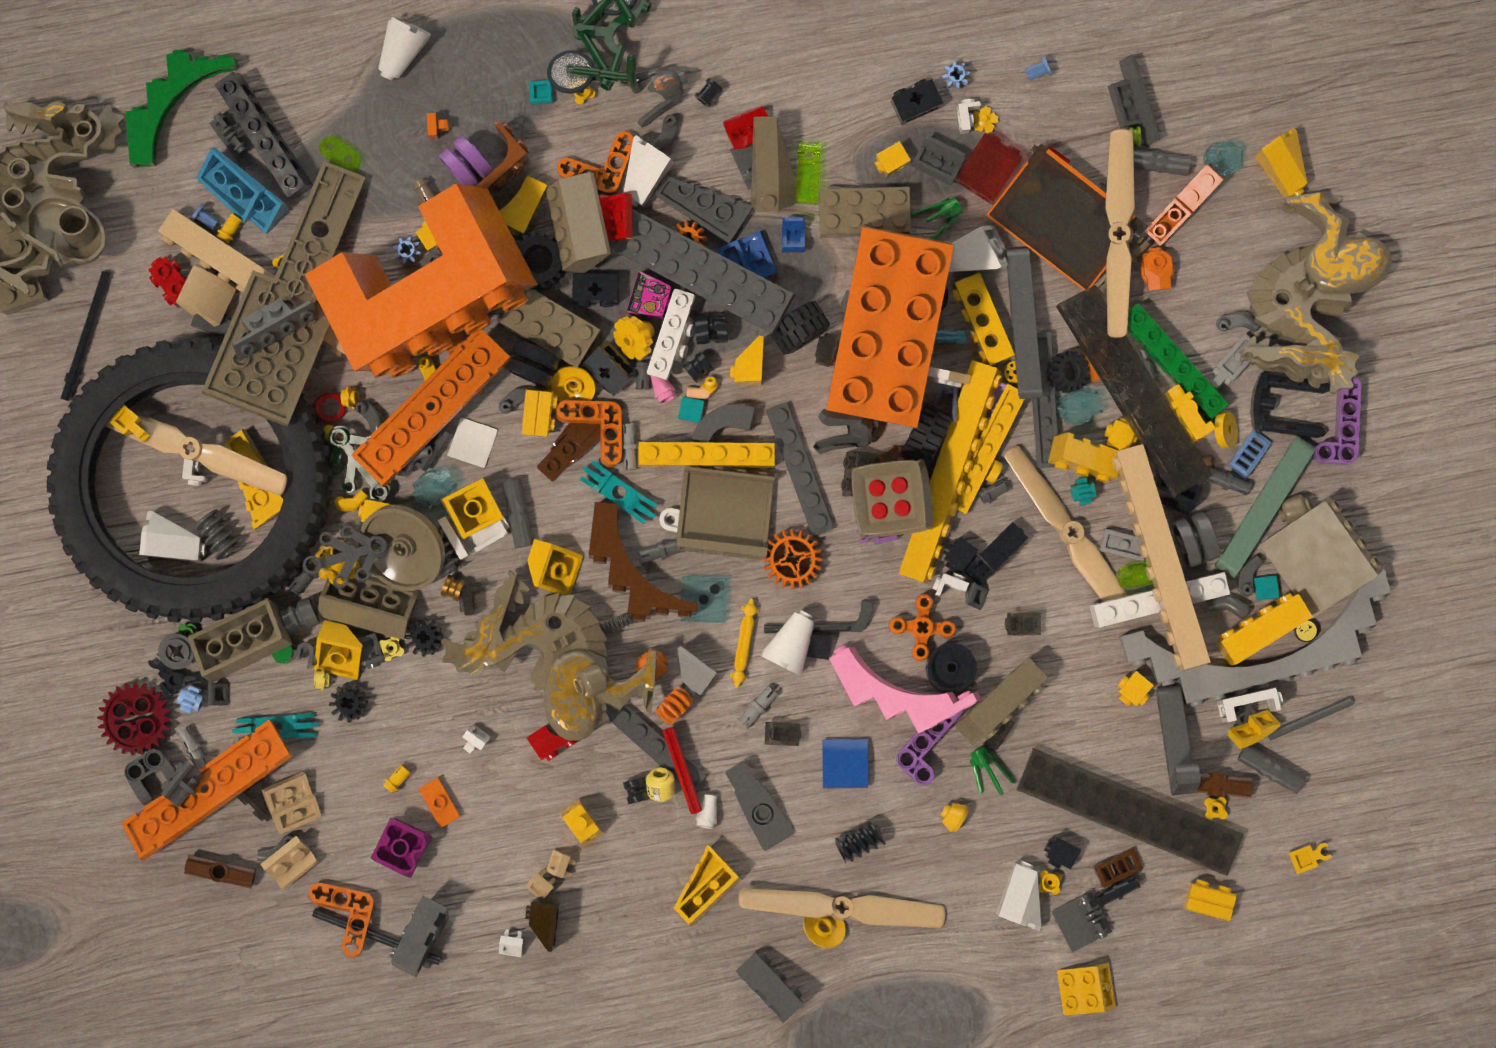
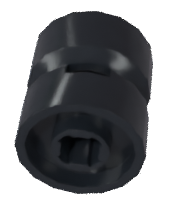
M726 313L714 314L712 318H709L708 315L695 316L697 345L709 344L711 340H714L715 343H728Z

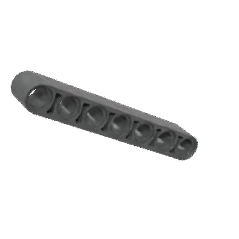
M1029 248L1006 250L1008 262L1007 276L1019 399L1042 398Z

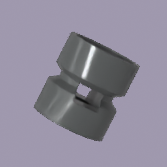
M310 597L300 600L297 603V607L288 605L279 609L283 623L290 636L302 632L303 626L312 628L320 624L319 616H317V611Z

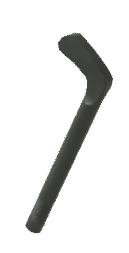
M867 599L861 601L859 618L855 622L815 623L813 632H862L870 618L872 603ZM764 624V633H778L784 624Z

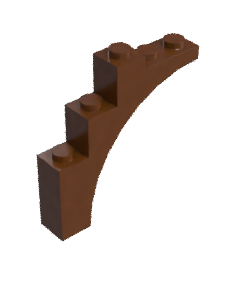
M595 502L589 559H593V562L598 564H606L607 561H611L608 588H613L612 591L617 593H626V590H630L628 617H632V621L645 622V619L651 618V611H655V614L668 616L669 613H678V617L691 618L692 615H696V602L681 600L662 592L649 583L636 570L628 558L620 539L618 505Z

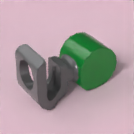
M308 642L299 644L297 649L290 645L273 653L272 657L278 663L288 664L294 658L301 660L303 653L309 651L307 669H311L314 667L316 647Z

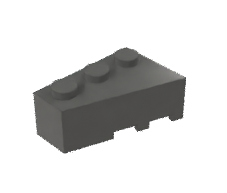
M422 896L412 914L409 925L405 926L401 934L402 939L399 945H395L390 954L392 966L414 977L418 976L449 919L448 910L445 906Z
M755 951L736 969V973L784 1023L803 1005V1001L800 999L802 993L794 985L790 988L784 982L787 979L786 976L779 969L774 971L769 966L771 961L763 952L758 954Z

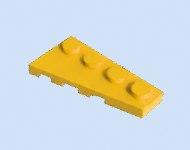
M241 429L225 441L228 449L267 466L246 429ZM238 481L240 490L243 489L247 501L245 502L247 511H250L253 520L251 522L253 530L259 529L279 514L284 492L282 495H276Z

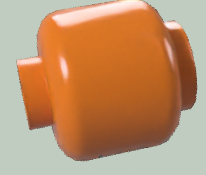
M649 649L636 659L637 665L635 669L637 672L645 665L648 654L655 649ZM663 651L656 652L655 681L668 672L667 663L669 659Z

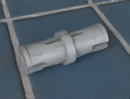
M635 424L622 425L623 470H637L636 450L638 449V444H636Z
M767 686L755 701L752 700L750 702L751 706L737 719L747 729L750 728L760 714L763 715L766 712L767 706L778 696L774 691L768 696L772 691L770 687Z
M189 726L177 731L176 735L185 749V755L189 756L194 767L199 770L208 763L201 750V744L197 743Z

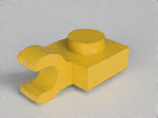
M125 405L109 420L126 437L133 433L144 443L150 437L147 432L138 426L142 419Z

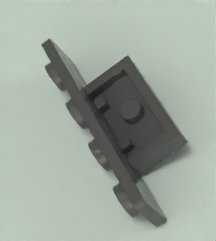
M1133 54L1119 61L1125 81L1113 83L1107 87L1120 129L1138 125L1141 128V135L1146 146L1160 140V135L1147 97L1146 87L1142 81L1139 65Z
M279 298L241 319L244 328L249 334L232 343L238 360L245 359L317 319L318 316L313 302L309 300L290 310L283 300Z

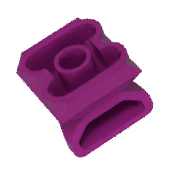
M390 817L370 859L399 874L412 878L433 836L404 821Z

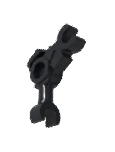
M152 660L148 661L151 668L160 671L158 675L166 681V684L160 683V688L170 696H174L175 690H181L188 683L208 681L201 676L200 672L186 675V673H182L177 669L167 667L162 661L158 665Z

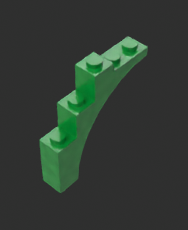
M173 50L172 54H166L168 81L165 78H154L152 82H146L148 109H145L143 106L132 107L131 111H126L129 163L133 168L156 166V148L160 131L174 105L191 88L202 81L221 73L238 71V63L234 57L228 54L218 55L217 59L200 56L196 57L193 61L192 56L186 50Z

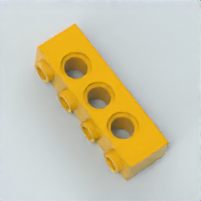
M980 272L955 282V289L952 290L956 302H961L963 307L961 314L965 323H970L972 330L969 333L974 344L978 342L981 349L978 352L981 362L994 366L1013 358L1015 354ZM970 295L977 296L979 304L971 306L967 301V297ZM978 316H985L988 319V325L984 327L979 326L976 323V318ZM988 336L994 337L997 345L995 347H988L985 344V338Z

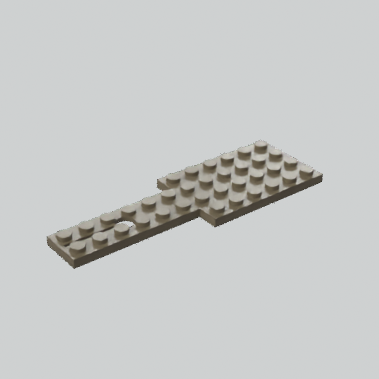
M323 161L275 278L254 270L252 271L204 384L202 394L288 427L330 326L305 274L334 257L366 177ZM323 222L327 225L329 232L325 237H316L311 232L312 225ZM279 298L283 300L290 310L309 300L313 302L318 316L317 319L245 359L238 360L232 343L249 334L244 328L241 319Z

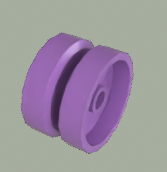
M462 135L453 142V146L459 153V156L448 148L438 155L443 164L463 185L475 187L479 184L478 179L472 173L473 171L482 179L493 171L483 154Z

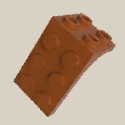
M495 121L494 126L508 143L506 158L475 186L488 189L491 195L496 190L498 192L503 190L508 185L507 180L513 175L517 177L525 169L524 165L530 161L527 155L529 153L528 148L520 139L515 140L513 138V131L505 122L500 124L498 121Z

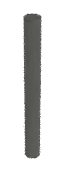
M1350 697L1283 725L1268 735V738L1272 741L1353 705Z

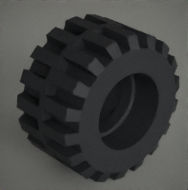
M531 232V235L526 236L525 234L520 241L517 240L516 244L525 261L527 256L537 249L548 251L552 257V265L546 272L540 274L532 273L537 282V285L533 286L532 289L543 291L542 289H551L553 285L557 286L560 283L559 280L564 278L565 271L562 268L558 244L554 236L551 234L547 235L545 232Z
M810 301L784 316L775 334L770 333L783 355L791 354L823 334L829 328L830 322L817 302Z
M926 404L920 413L917 428L913 427L903 447V455L915 461L922 459L926 462L925 466L931 464L952 422V415L930 404Z

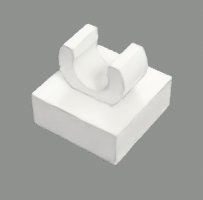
M473 724L463 735V738L468 741L463 749L470 754L476 747L482 750L491 739V736Z
M506 929L504 936L500 937L499 954L522 957L523 939L521 931H518L517 937L514 938L509 937V929Z

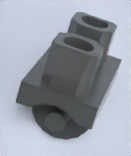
M189 762L180 763L176 768L177 774L172 781H165L161 786L163 790L161 794L178 807L189 794L196 795L197 792L193 789L204 776L201 771Z

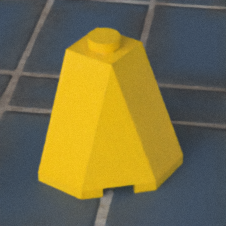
M1292 128L1286 135H1280L1263 147L1255 156L1258 163L1284 198L1303 194L1305 192L1303 188L1308 184L1297 130Z

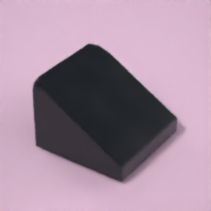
M812 634L806 657L829 660L832 637Z

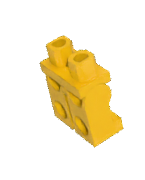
M1178 384L1164 394L1170 403L1167 410L1170 414L1174 412L1175 420L1191 445L1208 436L1216 429L1211 421L1205 424L1198 413L1197 404L1191 400L1194 397L1191 392L1185 394Z

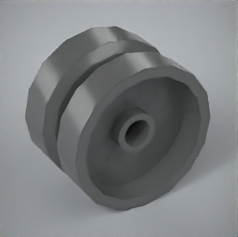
M1204 511L1191 516V525L1185 518L1172 522L1177 546L1188 568L1200 565L1202 556L1207 561L1220 558L1219 545L1214 530Z

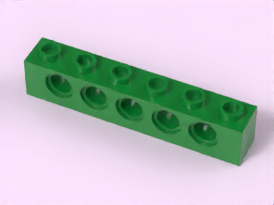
M1139 303L1128 312V333L1147 351L1148 355L1175 385L1179 384L1185 394L1188 392L1192 393L1194 397L1191 400L1195 401L1198 411L1207 421L1213 419L1228 405L1225 399Z

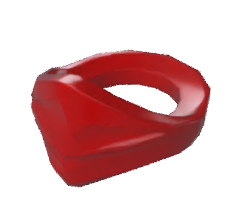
M333 393L320 395L312 405L317 413L315 417L326 423L335 422L345 413V406L341 403V397ZM332 398L339 402L340 411L337 415L329 416L322 413L321 404L327 399Z

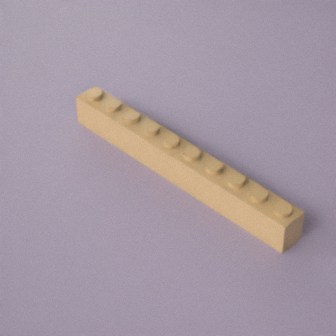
M172 209L158 230L163 235L161 240L170 246H173L174 243L181 247L180 252L190 259L192 256H195L200 260L199 265L208 271L211 268L219 272L217 274L219 278L227 283L230 280L237 284L236 289L242 293L253 270L275 278L273 274L174 209ZM330 325L323 341L331 346L329 350L340 357L342 354L346 356Z
M1141 444L1117 451L1112 459L1113 467L1116 472L1119 471L1121 477L1119 486L1121 492L1126 494L1128 500L1125 502L1127 512L1134 519L1132 524L1133 532L1136 537L1139 536L1141 545H1139L1141 557L1146 558L1148 565L1146 567V574L1148 579L1152 580L1154 584L1152 593L1155 601L1159 602L1161 607L1159 611L1161 622L1163 624L1166 623L1167 626L1166 639L1169 646H1173L1175 652L1172 655L1176 668L1179 667L1180 672L1210 663V658L1144 445Z

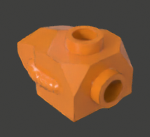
M1161 247L1148 249V253L1141 254L1140 262L1141 278L1147 284L1148 291L1171 289V279L1174 277L1175 269L1170 252L1162 251Z

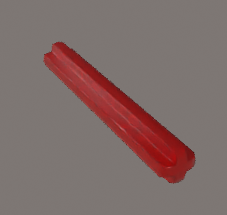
M674 727L666 728L663 730V735L691 814L699 813L702 811L676 731Z

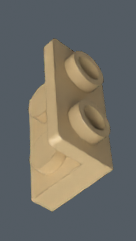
M295 836L261 863V866L276 880L279 887L284 890L316 865L318 860L311 849L300 838Z

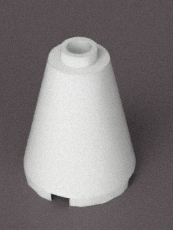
M391 15L388 20L378 67L382 71L381 76L393 81L394 77L399 79L427 43L431 34L412 23L409 24L403 19Z
M802 610L799 614L794 612L764 648L760 656L800 676L803 672L815 622L811 621L813 616Z

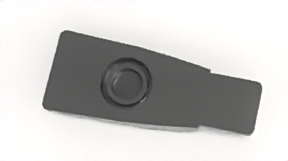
M744 761L725 772L735 789V795L741 809L764 851L794 834L793 828L759 780L754 778Z

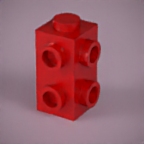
M166 256L164 258L159 257L151 263L152 267L148 269L151 273L149 279L156 288L161 287L165 294L162 296L170 306L174 304L180 308L181 306L176 303V300L187 277L183 278L179 271L182 268L175 259L170 261Z

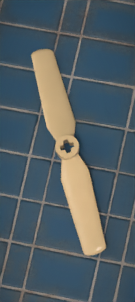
M1117 129L1110 133L1105 207L1111 225L1109 229L1111 243L1106 259L1107 334L1113 338L1124 337L1127 334L1132 259L1128 243L1133 239V230L1129 225L1135 209L1133 133L1126 129ZM1120 228L1126 232V236H1122V240L1116 236V232H1120Z
M135 413L142 419L138 426L147 432L150 437L145 443L133 433L128 437L163 453L180 454L184 459L198 460L211 472L276 495L283 494L287 485V476L221 445L202 444L200 440L188 437L177 427ZM109 421L105 425L106 427L123 434ZM193 445V447L196 448L195 452H190L187 449V446Z
M1019 446L1010 448L1005 453V459L1045 520L1059 532L1061 540L1068 544L1067 549L1073 564L1099 598L1104 602L1127 596V593L1097 546L1084 536V529L1080 523L1071 521L1063 503ZM1074 529L1076 533H1074V536L1069 537L1068 533Z
M742 888L738 896L740 907L745 909L813 918L832 916L838 921H845L851 918L866 925L942 928L946 918V911L942 905L871 895L850 900L847 897L833 898L818 892ZM840 903L843 904V908H847L843 914H840V910L836 909Z

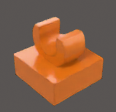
M427 113L429 139H439V132L449 131L448 120H438L436 113Z

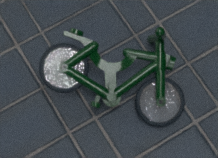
M592 0L595 7L586 17L582 16L580 9L575 7L572 12L574 23L573 36L577 40H582L599 68H595L591 59L582 52L574 50L564 51L556 55L548 65L547 77L550 84L562 93L573 94L586 89L592 81H600L599 86L606 91H610L615 82L626 81L633 93H639L640 86L637 83L635 72L636 57L634 54H629L627 56L626 72H619L626 47L623 44L616 45L613 37L615 31L623 25L634 28L642 13L645 15L649 13L652 5L649 2L650 0H642L633 11L631 9L637 0ZM605 14L619 15L607 27L595 26ZM605 38V45L610 54L614 56L610 68L592 39Z

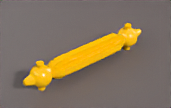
M751 598L748 604L741 607L745 616L741 620L734 661L736 671L730 673L735 688H738L744 680H747V676H745L743 671L748 663L755 623L753 616L759 612V609L754 605V599Z

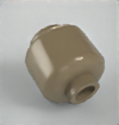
M1299 494L1284 499L1281 504L1282 509H1279L1278 512L1282 522L1287 521L1289 525L1310 511L1312 506L1308 497L1304 498Z
M592 664L576 673L574 686L580 695H584L587 698L594 697L605 692L608 688L609 674L606 669Z

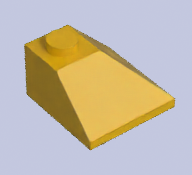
M759 335L735 359V365H731L730 378L734 379V384L761 386L764 336Z
M534 539L527 560L534 586L555 594L560 593L561 596L571 595L583 555Z
M327 620L323 621L317 637L314 670L321 671V669H324L325 673L358 680L362 644L346 625Z

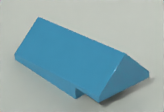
M215 147L210 149L196 179L243 222L250 219L267 234L290 210L288 206Z

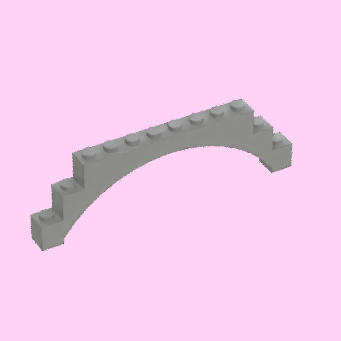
M1384 566L1381 567L1382 572L1377 577L1353 592L1342 612L1326 630L1303 648L1280 659L1248 667H1221L1206 664L1180 672L1179 667L1176 668L1174 664L1173 653L1145 637L1143 630L1119 637L1126 663L1132 662L1133 666L1146 663L1145 658H1148L1155 683L1161 682L1162 686L1174 684V679L1177 678L1184 704L1190 703L1191 707L1204 704L1203 699L1212 697L1213 701L1226 698L1225 693L1234 691L1235 695L1248 692L1247 687L1255 685L1256 689L1270 686L1269 682L1273 680H1278V684L1291 680L1292 675L1299 674L1300 678L1313 675L1312 670L1321 668L1322 672L1335 669L1334 664L1343 662L1344 666L1357 663L1356 658L1362 657L1355 630L1360 634L1371 631L1370 626L1377 625L1369 598H1372V602L1386 599L1385 594L1391 593Z

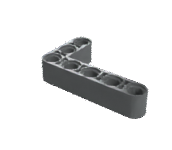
M1180 685L1156 688V696L1171 794L1175 796L1196 793L1201 780L1198 763H1192Z

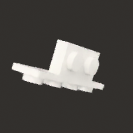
M674 289L649 363L648 375L668 380L674 362L681 363L682 359L687 356V344L689 338L695 332V321L689 317L695 300L694 294Z

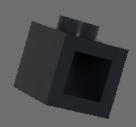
M959 537L955 544L950 542L943 551V554L946 555L943 560L947 562L945 566L954 573L957 571L962 573L978 549Z
M1056 836L1053 840L1049 838L1044 847V851H1046L1045 857L1049 858L1048 863L1058 869L1062 865L1071 870L1081 851L1080 848Z

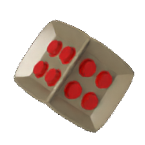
M924 460L892 461L852 468L854 510L861 538L869 536H894L933 530L930 482Z

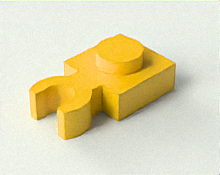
M1327 843L1318 844L1313 851L1311 845H1307L1289 852L1288 855L1295 873L1300 874L1318 867L1316 861L1318 859L1329 860L1332 857L1331 854L1326 856L1321 854V849L1328 846Z

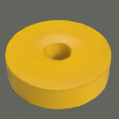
M1231 412L1218 413L1214 425L1216 428L1214 430L1216 441L1221 448H1233L1238 438L1236 419Z

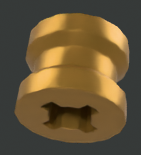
M448 575L441 595L444 597L450 596L454 601L458 602L466 581L462 579L458 581L452 575Z

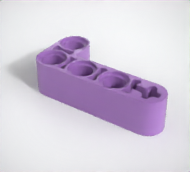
M1355 376L1351 379L1354 385L1353 390L1349 392V389H1339L1337 391L1335 442H1322L1315 446L1312 458L1319 464L1348 465L1358 458L1361 382ZM1344 404L1352 406V415L1345 414L1343 411ZM1344 426L1351 428L1352 436L1350 438L1343 435L1342 429ZM1321 447L1329 451L1327 459L1320 457L1319 449ZM1343 448L1350 450V460H1345L1342 457L1341 452Z
M962 712L949 718V723L946 720L943 721V728L940 732H934L932 729L919 734L916 732L896 755L897 765L918 784H929L934 778L933 769L921 758L959 718ZM919 736L926 737L928 745L924 749H919L915 744ZM903 753H909L913 758L912 763L908 766H904L900 762V757ZM921 768H926L929 771V778L926 781H921L917 777V772Z

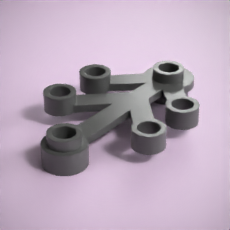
M346 525L340 532L341 537L344 540L353 539L363 545L362 547L354 548L334 538L331 533L323 532L319 537V543L324 547L331 546L342 553L322 559L316 556H309L303 562V571L309 576H314L322 568L345 562L340 574L333 580L335 588L343 589L347 585V578L358 557L367 555L362 568H359L355 573V579L358 582H366L375 559L383 557L388 551V543L383 537L372 536L369 538L355 531L352 526ZM344 530H350L352 535H344ZM328 536L330 542H323L322 537ZM378 544L380 550H373L372 545ZM312 563L315 565L316 569L311 571L308 569L307 565ZM364 572L366 578H359L358 573ZM342 578L345 583L338 585L336 580Z

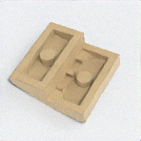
M193 266L176 303L191 315L199 314L215 327L220 325L236 289L216 275Z
M304 772L262 789L269 812L280 835L322 817L316 797L311 792L307 776Z

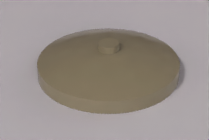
M388 505L374 511L363 523L360 530L361 534L369 538L381 536L388 543L387 553L381 558H376L370 569L386 585L404 591L419 590L428 586L440 574L445 561L443 541L436 527L420 512L402 505ZM378 544L372 545L373 550H380ZM367 555L362 556V558H363L364 561H365Z

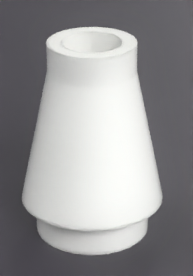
M705 794L701 803L702 811L697 813L695 818L697 821L696 826L714 829V825L717 824V797Z

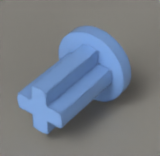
M1045 56L1042 57V62L1025 69L1030 81L1049 73V76L1053 75Z
M202 203L190 220L194 221L196 219L212 231L219 222V219L204 209L205 205Z

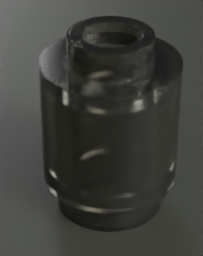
M825 333L824 336H819L814 355L816 364L825 367L833 366L839 346L837 335Z

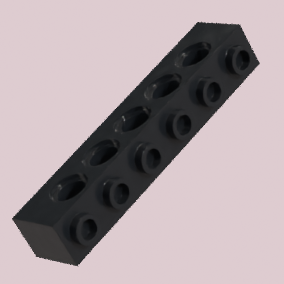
M231 72L217 82L215 87L286 197L296 198L313 186L312 182L242 74Z

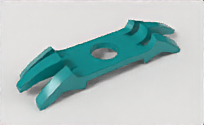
M595 460L591 463L605 474L604 477L585 466L582 468L599 484L595 485L583 476L579 480L617 504L642 524H645L646 520L633 511L634 508L652 519L656 517L639 501L641 499L654 508L658 504L621 481ZM616 486H622L626 491L622 499H616L612 494Z
M315 713L262 718L236 719V723H254V726L232 729V733H254L257 727L267 720H271L272 722L278 721L282 724V731L279 733L282 739L317 737V733H298V730L320 727V723H297V719L316 717Z

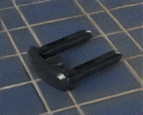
M1263 371L1259 374L1253 388L1250 406L1251 424L1257 434L1265 431L1310 438L1325 436L1326 430L1320 425L1264 418L1263 409L1274 410L1276 404V397L1265 395L1267 387L1324 394L1330 391V384L1323 383L1320 384L1319 388H1315L1309 384L1307 378L1303 382H1297L1300 384L1299 386L1279 383L1278 380L1294 381L1289 379L1288 376L1269 374L1268 371ZM1273 424L1294 427V430L1275 428Z

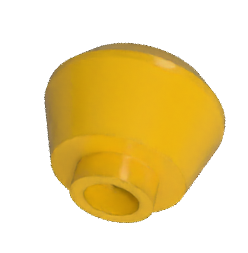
M952 803L951 806L946 804L940 814L943 817L942 823L949 832H957L965 821L969 810L963 804Z

